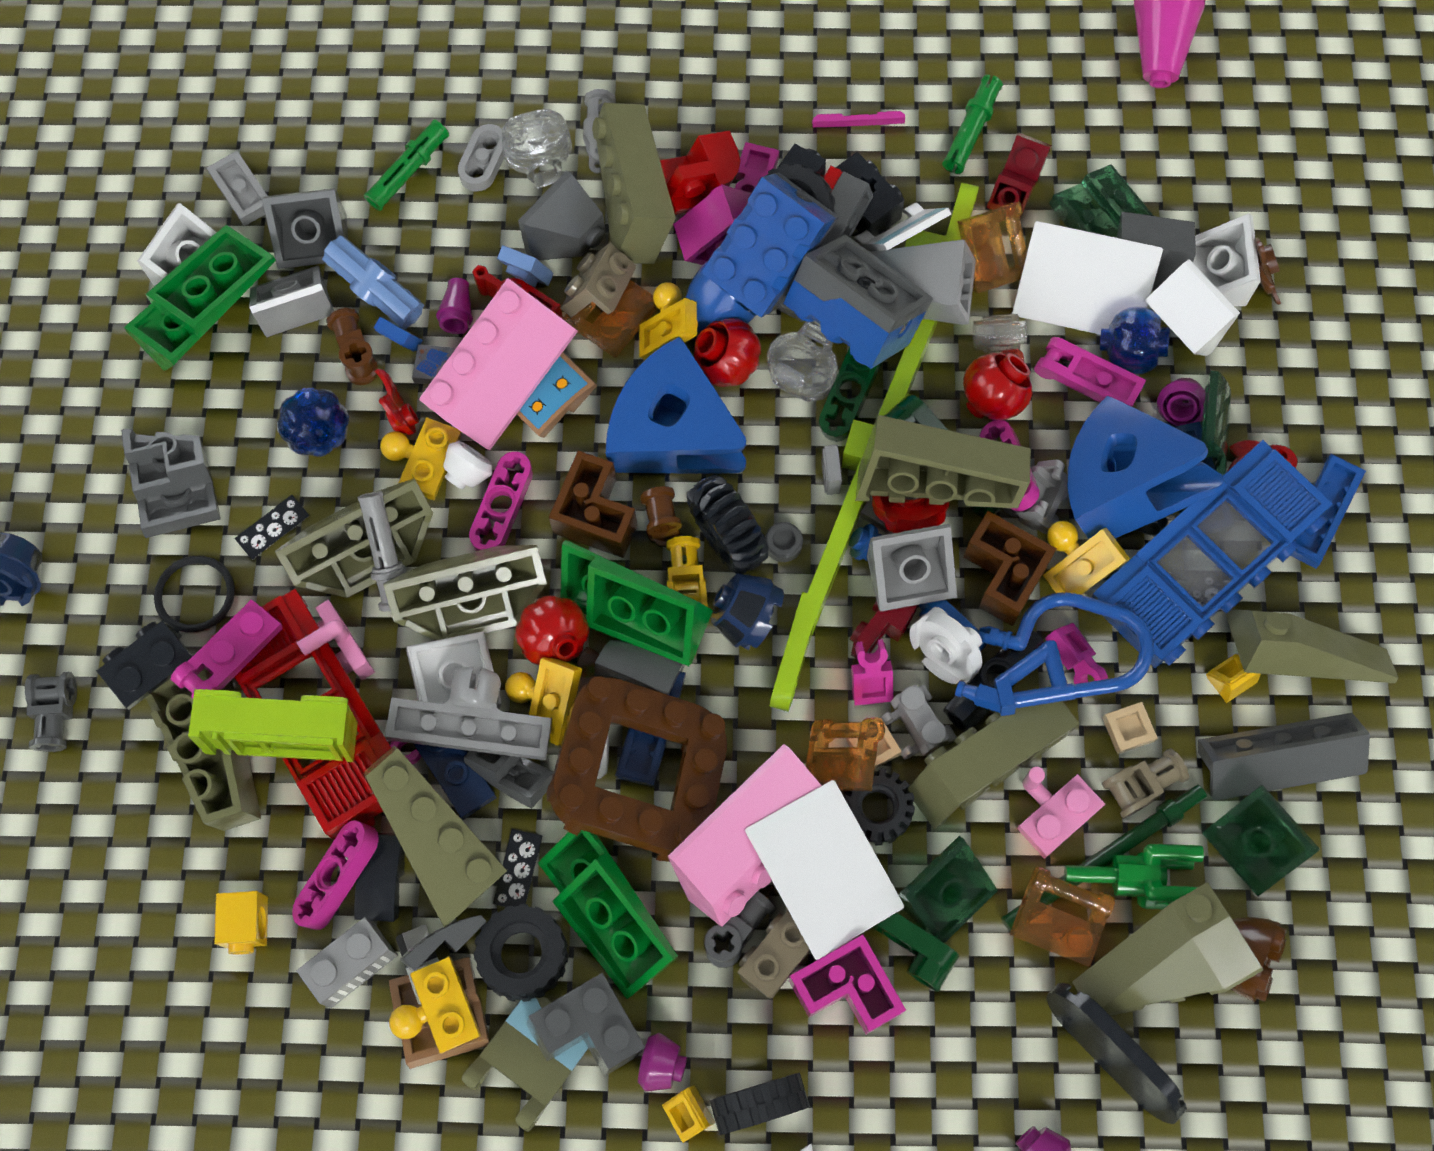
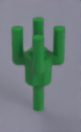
M1148 844L1144 847L1143 852L1138 853L1136 856L1114 855L1112 867L1065 865L1064 879L1065 882L1112 883L1114 896L1137 897V904L1143 909L1163 910L1170 903L1198 888L1193 886H1167V869L1193 870L1194 862H1203L1204 849L1202 845Z

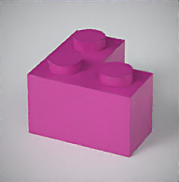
M720 185L675 222L674 228L684 260L699 265H704L706 261H709L714 251L724 241L727 231L734 220L742 213L752 193Z
M864 935L857 937L790 975L788 980L809 1018L846 998L866 1035L906 1011Z

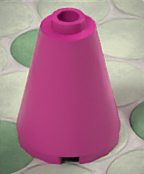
M1134 0L1143 79L1149 82L1150 86L1167 88L1171 83L1179 79L1205 8L1206 0Z

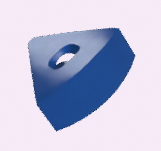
M678 337L651 354L625 383L610 417L605 454L607 461L614 463L615 473H740L746 468V459L742 453L746 446V437L683 340Z
M1106 396L1084 422L1073 445L1068 466L1070 505L1076 522L1088 539L1104 528H1107L1114 538L1120 537L1222 491L1225 488L1226 481L1222 474L1201 462L1208 454V448L1204 442L1109 396Z

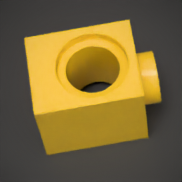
M258 891L217 893L214 944L228 948V954L232 955L254 953V947L267 946L268 896Z

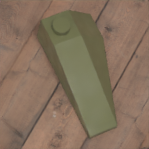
M1230 610L1226 614L1244 672L1384 683H1396L1398 680V675L1386 648L1289 613Z
M1207 882L1170 903L1072 981L1077 992L1086 993L1110 1016L1142 1010L1145 1005L1169 1000L1171 1003L1186 1000L1185 997L1210 992L1213 995L1227 992L1262 972L1263 968Z

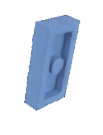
M502 245L497 259L507 266L506 273L523 280L534 288L537 282L549 286L554 274L550 269L536 258Z

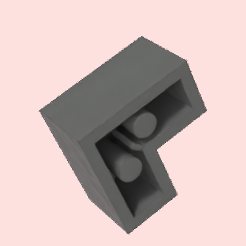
M603 973L529 1015L526 1024L546 1061L551 1060L584 1040L604 1077L641 1055L645 1048Z

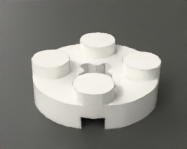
M939 607L932 608L911 626L910 641L914 651L920 646L926 656L922 663L938 678L951 684H957L960 680L969 682L980 671L982 656L979 647L982 645V639L973 628H964L958 621L948 616Z

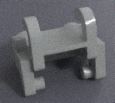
M1057 459L1039 461L1036 466H1030L1040 491L1037 502L1031 508L1024 511L1003 508L1009 515L1019 516L1018 521L1031 530H1039L1043 534H1047L1050 526L1059 521L1055 513L1060 502L1069 496L1068 475L1063 472L1065 464Z
M914 685L905 688L903 692L897 694L890 702L896 710L892 713L886 712L880 717L885 725L901 719L914 740L915 745L912 747L909 745L901 750L904 760L919 752L923 756L931 754L940 747L951 744L957 738L950 725L944 727L939 722L927 703L932 699V696L925 685L919 687Z

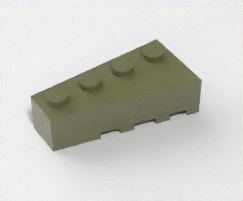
M603 103L599 117H596L593 121L592 131L593 137L597 141L611 243L635 264H655L676 217L645 105Z
M877 415L859 466L855 501H870V496H889V502L905 503V497L929 498V504L944 505V502L951 500H964L966 506L1018 509L1030 484L1031 448Z
M204 668L197 676L204 681L209 679L212 674ZM170 678L145 697L152 710L150 714L156 726L161 729L169 745L167 749L172 760L177 762L184 776L182 780L203 823L226 831L261 819L249 757L237 755L234 750L231 751V755H227L221 749L216 750V755L205 754L188 737L193 704L192 692L186 687H178ZM231 680L222 690L234 691L233 681Z
M1063 701L1016 708L1013 715L1001 716L999 712H995L984 721L987 726L980 731H977L975 727H971L955 739L957 744L955 747L947 751L942 746L925 758L924 762L927 766L909 786L908 790L910 793L913 792L915 804L934 830L945 823L947 818L958 807L963 810L975 802L978 797L990 788L989 784L992 783L996 787L1020 768L1019 764L1026 766L1066 738L1080 723Z
M394 745L365 770L363 774L439 920L445 928L505 874L507 870Z

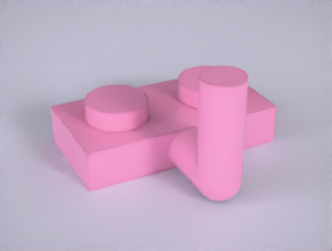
M327 600L315 607L322 620L317 622L318 630L297 642L303 654L306 656L325 643L335 640L341 649L340 652L336 653V656L347 674L354 670L361 680L374 674V669L331 602Z
M1033 767L1023 779L1022 784L1024 789L1041 807L1021 823L1017 829L1045 859L1096 814L1105 803L1078 774L1057 793L1052 795L1042 784L1045 778L1044 770L1040 767Z

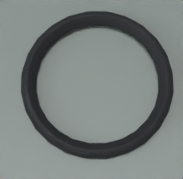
M206 556L182 558L171 564L158 579L154 592L156 611L164 622L178 631L187 633L207 630L217 625L231 609L235 595L234 581L229 570L213 558ZM202 563L217 569L222 574L227 587L226 599L220 611L213 618L196 625H186L172 619L167 614L162 601L163 589L169 577L178 569L190 564Z

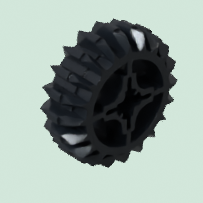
M714 474L709 478L702 479L687 492V505L695 519V523L716 555L719 556L722 563L727 565L729 570L736 574H745L762 565L761 563L768 558L769 553L766 538L762 534L761 527L756 522L755 516L749 510L748 505L744 503L740 494L734 490L733 486L727 483L726 479Z

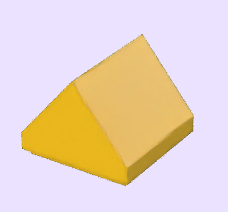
M1234 654L1206 674L1207 679L1226 703L1258 683L1261 675L1260 673L1244 672L1238 654Z
M695 1085L684 1089L662 1104L683 1143L715 1124Z

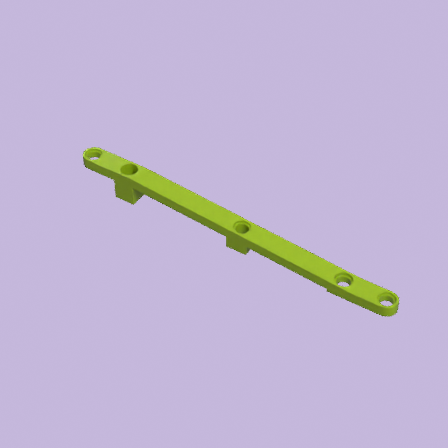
M961 183L946 236L921 231L908 238L905 247L965 240L979 186ZM922 319L910 344L903 351L878 415H886L904 397L909 395L938 321ZM857 420L852 422L843 453L841 468L856 472L808 593L802 592L773 688L770 707L787 712L790 710L809 643L848 548L851 535L856 528L861 511L866 501L855 500L859 466L874 426L872 424Z

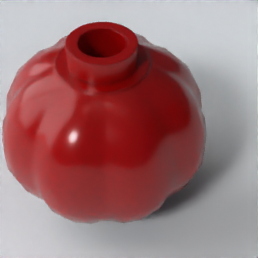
M728 318L722 321H714L701 331L696 339L694 358L710 383L714 386L729 387L741 385L749 379L759 366L761 355L760 340L752 327L741 319Z
M990 353L976 358L968 366L963 377L965 395L968 399L966 403L968 410L980 419L986 416L993 420H1007L1020 414L1029 405L1032 397V384L1029 377L1030 369L1026 363L1011 353L1007 355L1003 353Z
M553 595L541 597L536 602L525 607L515 630L516 642L521 647L523 655L532 664L538 666L543 657L559 659L564 662L577 658L583 651L584 643L589 635L588 622L578 604L571 599L558 598Z

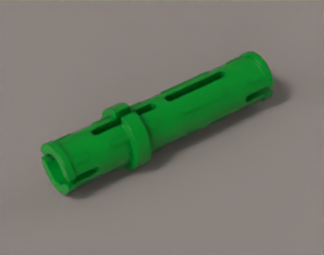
M984 75L974 98L970 99L965 107L966 115L946 158L942 162L943 167L951 173L955 165H957L955 174L963 173L985 122L989 121L993 115L994 102L1003 87L1002 81L996 76H993L989 85L990 75Z
M432 119L430 124L415 140H409L405 145L406 150L386 170L368 192L364 193L365 200L373 208L381 211L421 165H427L431 161L430 155L450 136L448 130L440 122Z

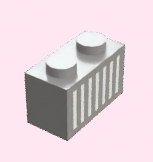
M364 917L296 971L319 1004L332 1008L396 958L398 954L376 924Z

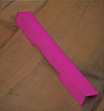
M901 111L842 116V114H817L812 120V125L815 128L905 124V114Z

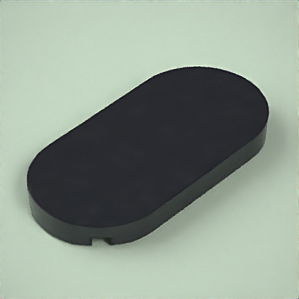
M1058 983L1047 995V1003L1060 1024L1136 1103L1159 1120L1175 1124L1187 1111L1186 1103L1178 1102L1182 1095L1173 1080L1095 1000L1081 991L1074 995L1069 992L1072 987L1070 984Z

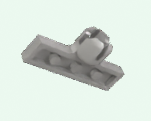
M474 667L458 668L454 672L450 698L446 703L438 704L391 698L385 731L386 740L546 760L552 718L508 713L499 710L497 705L501 681L498 674L493 671L481 668L477 689H474L476 674L473 673Z

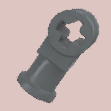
M63 672L60 676L40 677L38 674H30L25 681L26 715L35 721L34 738L29 741V748L34 751L43 752L62 751L67 748V742L63 740L64 720L72 719L73 705L77 699L76 679L72 672Z
M757 891L746 902L741 913L731 917L723 927L718 924L708 930L704 943L708 960L718 968H728L735 965L742 955V949L752 938L754 930L767 914L772 915L775 912L776 907L763 894ZM718 939L720 942H725L727 939H730L732 951L729 953L723 950L720 954L716 953L715 941Z

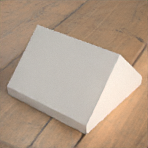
M178 203L137 262L155 286L217 232L181 203Z
M1249 213L1195 236L1196 255L1193 264L1233 306H1247L1261 282L1255 245L1253 216Z
M1190 259L1184 262L1145 300L1196 355L1208 356L1211 354L1240 314Z

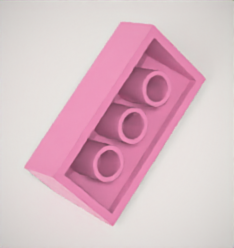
M507 278L419 400L445 421L490 451L578 331Z
M785 744L668 855L688 900L721 927L731 917L741 913L746 902L760 888L766 887L772 881L749 840L745 829L822 786Z

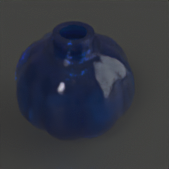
M1129 307L1115 315L1109 325V329L1101 328L1100 351H1107L1111 363L1135 375L1145 374L1157 367L1158 357H1168L1170 328L1160 327L1161 318L1153 310L1146 307Z
M311 387L302 388L282 402L279 409L280 416L277 421V431L280 437L287 442L288 447L296 454L321 457L329 454L331 450L339 447L344 442L346 428L349 424V414L332 391L326 389L317 390Z

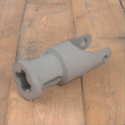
M594 89L587 92L584 97V102L587 106V118L583 122V140L589 155L590 170L594 173H601L600 167L596 168L594 166L595 164H600L597 141L593 137V121L596 117H599L598 112L601 111L603 103H616V98L608 90Z

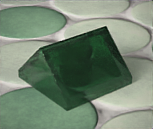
M1260 785L1202 832L1206 839L1258 897L1320 850L1263 785Z
M958 836L900 892L899 897L904 904L903 909L923 930L945 943L998 890L965 839Z

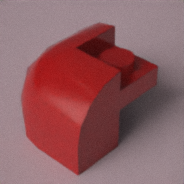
M730 130L699 135L687 156L660 160L675 215L686 213L705 199L714 188L720 185L730 186L738 174L741 160Z

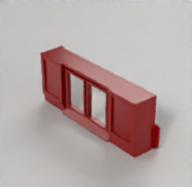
M293 589L285 595H280L261 606L281 623L282 630L235 676V679L247 698L263 699L257 690L258 688L313 656L332 688L320 696L348 699V705L358 722L357 732L359 734L356 736L354 762H347L343 756V761L316 760L303 768L298 758H282L324 833L335 840L343 826L350 821L355 820L373 827L375 826L374 817L382 813L383 810L363 772L391 749V746L330 644L327 642L306 656L297 645L298 641L318 630L319 626L307 608L306 601L296 589Z

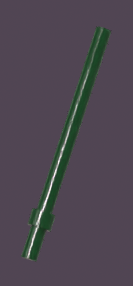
M1197 784L1175 800L1167 799L1156 807V813L1078 866H1108L1113 862L1114 855H1124L1163 827L1168 826L1171 828L1184 819L1185 812L1207 798L1205 790ZM1063 875L1001 917V920L1011 932L1083 882H1065Z

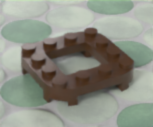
M601 676L594 677L580 690L567 713L569 717L552 780L547 788V801H550L555 814L565 824L563 829L578 836L580 831L584 830L657 853L656 860L670 862L668 855L715 810L727 752L725 721L720 715L712 713L700 705L621 679L604 678ZM611 722L681 744L680 752H683L670 810L595 787Z

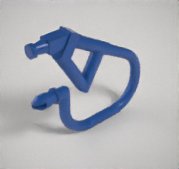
M1062 592L1050 594L1040 598L1027 609L1016 636L1012 635L1013 632L1011 631L1005 632L992 626L981 627L978 631L982 641L993 646H1000L1003 650L1010 648L1016 651H1023L1027 647L1037 619L1044 612L1059 606H1071L1119 620L1129 626L1136 634L1140 644L1139 655L1134 667L1126 674L1116 678L1067 684L1057 642L1049 640L1042 643L1011 668L995 678L994 688L982 684L979 686L968 685L960 680L955 696L966 697L974 701V705L999 712L1001 716L1015 714L1016 708L1123 691L1137 684L1149 670L1154 655L1153 637L1145 622L1126 608L1076 593ZM1044 662L1046 663L1051 687L1019 692L1012 691V686Z

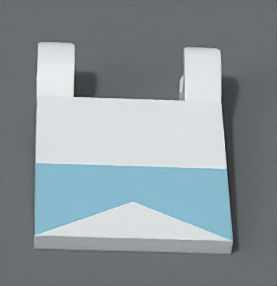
M913 203L902 210L904 215H908L909 218L876 237L868 230H865L853 238L855 242L857 241L859 245L869 252L887 251L951 215L949 208L923 209L918 203Z

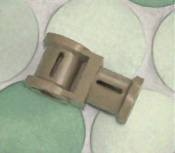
M1169 748L1163 752V757L1148 765L1143 761L1134 767H1127L1101 784L1104 789L1111 791L1122 809L1120 815L1125 819L1154 802L1155 799L1164 793V788L1177 781L1184 783L1189 780V773L1180 755L1172 748ZM1163 771H1167L1166 773H1164V774H1162V775H1160V776H1157L1159 773H1161V772H1163Z

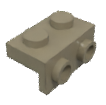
M611 242L595 255L589 252L577 266V270L580 271L579 275L575 276L566 286L564 292L567 294V297L560 309L572 318L593 302L606 314L612 313L636 269L635 263Z
M788 910L784 915L780 913L772 920L765 931L767 934L765 939L758 947L752 946L739 963L741 968L738 974L741 980L754 991L758 989L769 999L775 996L810 952Z

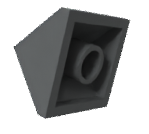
M335 188L262 198L277 269L326 263L322 258L328 244L340 235L348 239L347 215Z
M1121 212L1117 238L1157 246L1163 249L1152 291H1155L1184 262L1189 259L1192 262L1194 261L1196 255L1195 222Z

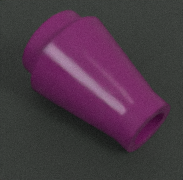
M452 278L448 281L447 290L436 314L439 326L445 332L451 334L464 333L473 322L469 283L465 279Z

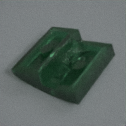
M1112 164L1086 174L1080 184L1054 194L1049 202V205L1068 228L1117 238L1121 212L1154 216Z
M1211 371L1205 386L1201 441L1208 448L1206 457H1212L1216 471L1220 474H1225L1228 457L1231 389L1227 380L1219 371Z

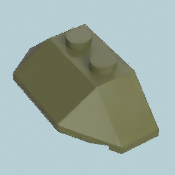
M415 478L378 490L383 492V500L397 559L405 567L416 562L433 515V511ZM359 501L307 527L275 551L293 585L296 587L308 588L348 598L376 583V580H373L370 574L375 565Z
M537 545L495 546L423 564L383 583L393 621L436 641L482 631L485 634L517 626L524 608L534 603L547 582Z

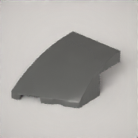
M133 429L121 430L124 455L129 463L132 491L137 499L140 526L145 538L221 519L211 472L200 436L185 434L174 436L165 432H156L155 436L136 434Z

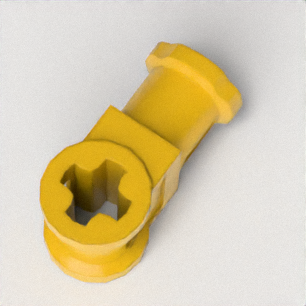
M679 536L668 540L666 548L668 551H671L672 567H668L669 580H667V587L708 607L703 566L698 565L697 549L701 546L700 539L692 536ZM683 555H686V564H683Z

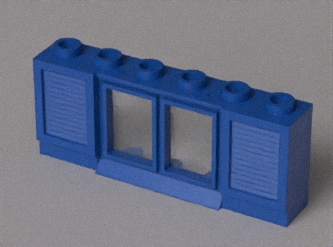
M1264 440L1257 444L1223 475L1226 485L1222 491L1188 506L1091 596L1093 599L1126 608L1145 622L1153 637L1154 655L1151 665L1155 669L1163 661L1168 666L1175 662L1186 651L1182 644L1193 635L1197 640L1200 639L1214 626L1215 623L1210 619L1220 609L1225 614L1232 610L1243 599L1239 592L1245 586L1250 584L1253 588L1257 587L1271 573L1267 566L1276 558L1283 563L1300 547L1295 541L1306 532L1310 537L1313 536L1328 521L1323 515L1333 503ZM1103 616L1139 652L1140 644L1134 631L1119 620Z

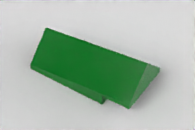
M225 225L146 293L151 304L130 321L124 329L165 371L181 359L268 270L276 259L272 254L228 225Z
M565 540L562 543L560 598H568L575 601L583 614H586V620L590 628L688 667L692 664L712 615V609L570 541Z
M581 830L577 836L568 832L538 862V865L560 892L552 902L626 999H629L678 959V955L596 834Z

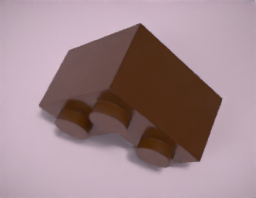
M578 450L549 515V521L553 533L624 558L638 524L634 508L609 500L617 480L613 462Z
M987 511L969 541L963 557L995 575L982 598L979 608L1013 626L1057 548Z

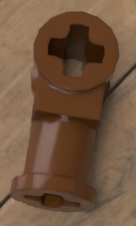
M350 308L338 309L327 317L326 323L328 328L335 333L340 348L339 359L343 366H345V374L350 382L355 385H367L377 377L374 370L378 369V365L373 358L372 348L364 340L361 329L358 326V312Z
M669 486L651 488L640 495L641 503L646 507L649 521L647 536L652 543L659 547H666L668 540L679 537L680 528L682 527L680 518L675 515L672 502L675 492Z

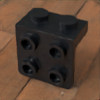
M163 620L158 624L151 622L144 626L135 635L137 638L135 642L125 649L118 647L103 658L102 662L104 665L96 670L126 709L130 710L168 681L177 667L193 657L180 641L182 637L180 632Z

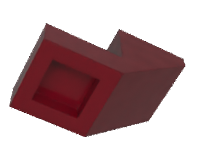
M1018 133L1005 167L999 173L987 208L1020 220L1039 180L1052 145Z

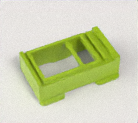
M194 690L188 737L205 754L216 755V750L221 749L227 755H231V751L234 750L237 755L335 761H343L344 756L347 762H354L358 722L348 705L347 698L303 695L301 696V701L242 698V693L237 691Z

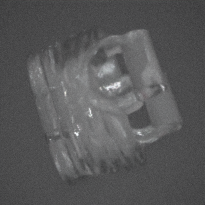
M551 109L523 113L509 118L502 128L503 154L510 168L520 173H525L527 178L534 184L535 189L554 184L560 178L562 172L561 164L567 160L572 151L569 129L560 113ZM550 164L554 167V169L534 174L535 169L539 166Z
M805 322L798 332L778 336L770 344L767 352L768 370L772 382L787 393L807 402L822 400L830 393L838 369L836 356L832 351L833 343L825 338L821 332V326L813 322ZM807 337L822 344L823 347H819L813 344Z

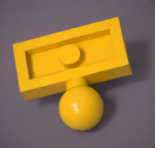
M662 283L654 290L653 301L656 307L660 309V313L639 325V358L646 360L663 345L678 337L685 343L697 336V302L687 298L682 299L681 290L673 283Z
M426 417L415 445L410 444L409 439L403 433L393 431L387 433L382 438L380 449L384 457L391 461L408 459L398 484L415 478L424 497L435 501L447 472L443 468L448 445L460 441L462 432L457 428Z
M1058 521L1048 529L1047 540L1051 546L1057 548V551L1065 552L1067 557L1043 574V577L1055 593L1066 592L1083 595L1130 560V558L1107 528L1100 530L1080 546L1077 543L1078 531L1076 527L1068 521Z
M543 657L540 660L536 682L530 674L525 672L514 673L506 681L505 692L510 700L516 703H526L532 700L529 715L552 718L549 742L555 745H561L569 717L567 713L577 696L582 668L559 659Z
M447 957L410 973L422 1006L416 1008L412 1005H401L392 1012L389 1019V1027L396 1037L411 1039L421 1031L423 1024L428 1022L440 1054L481 1037L452 957Z

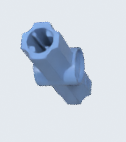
M340 235L325 248L322 260L350 283L349 288L368 304L374 307L377 306L401 328L407 329L421 316L424 304L396 281L397 276L376 259L369 258L346 237Z

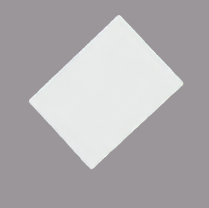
M1036 221L1012 314L1017 317L1137 342L1148 306L1145 300L1151 295L1163 249L1157 246Z
M834 780L745 829L749 840L816 960L904 908L903 902Z

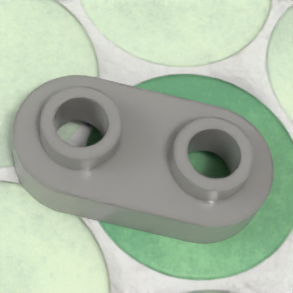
M493 124L482 125L473 132L458 165L460 181L468 190L482 191L490 187L494 182L508 150L506 134L499 126ZM489 145H495L493 149H486ZM475 174H482L480 177L473 178Z

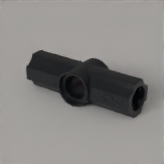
M1032 631L1027 647L1023 651H1016L1010 648L1007 650L1001 649L993 658L985 662L981 671L968 685L979 686L982 684L994 688L987 680L986 675L989 673L1001 675L1044 643L1043 639L1035 631ZM955 696L943 709L949 720L958 729L963 731L975 727L991 711L974 705V701L963 696Z

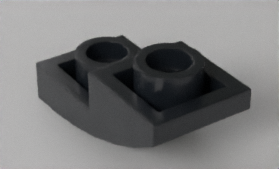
M378 833L379 840L376 851L356 880L354 920H361L366 917L370 921L394 922L399 918V878L405 874V852L394 833Z

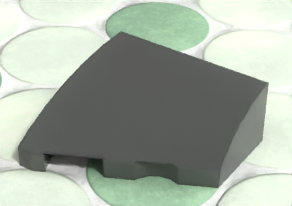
M610 640L604 646L595 662L594 676L621 679L669 695L680 671H683L685 665L623 640Z

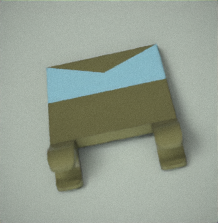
M544 996L532 998L531 1001L527 1002L520 1000L482 1053L462 1076V1081L471 1090H477L494 1067L531 1095L532 1098L522 1108L515 1120L518 1126L525 1131H530L534 1127L548 1104L588 1051L585 1041L582 1040L551 1060L546 1061L526 1025L529 1015L552 1003Z

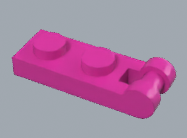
M1052 337L1046 346L1047 353L1045 357H1041L1034 367V371L1040 377L1049 380L1054 379L1098 402L1109 396L1131 407L1146 382L1145 379L1059 337ZM1060 359H1066L1070 361V364L1066 367L1058 362Z
M251 599L190 660L176 668L171 675V681L178 687H186L191 691L192 699L195 689L222 690L282 630L281 623ZM205 668L212 676L203 681L197 675Z

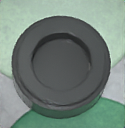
M780 522L768 529L765 538L768 545V555L778 562H789L799 556L803 546V536L798 527L788 522Z

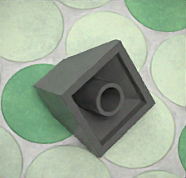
M567 170L518 220L525 252L537 260L582 257L590 248L597 247L605 235L603 213L575 177Z

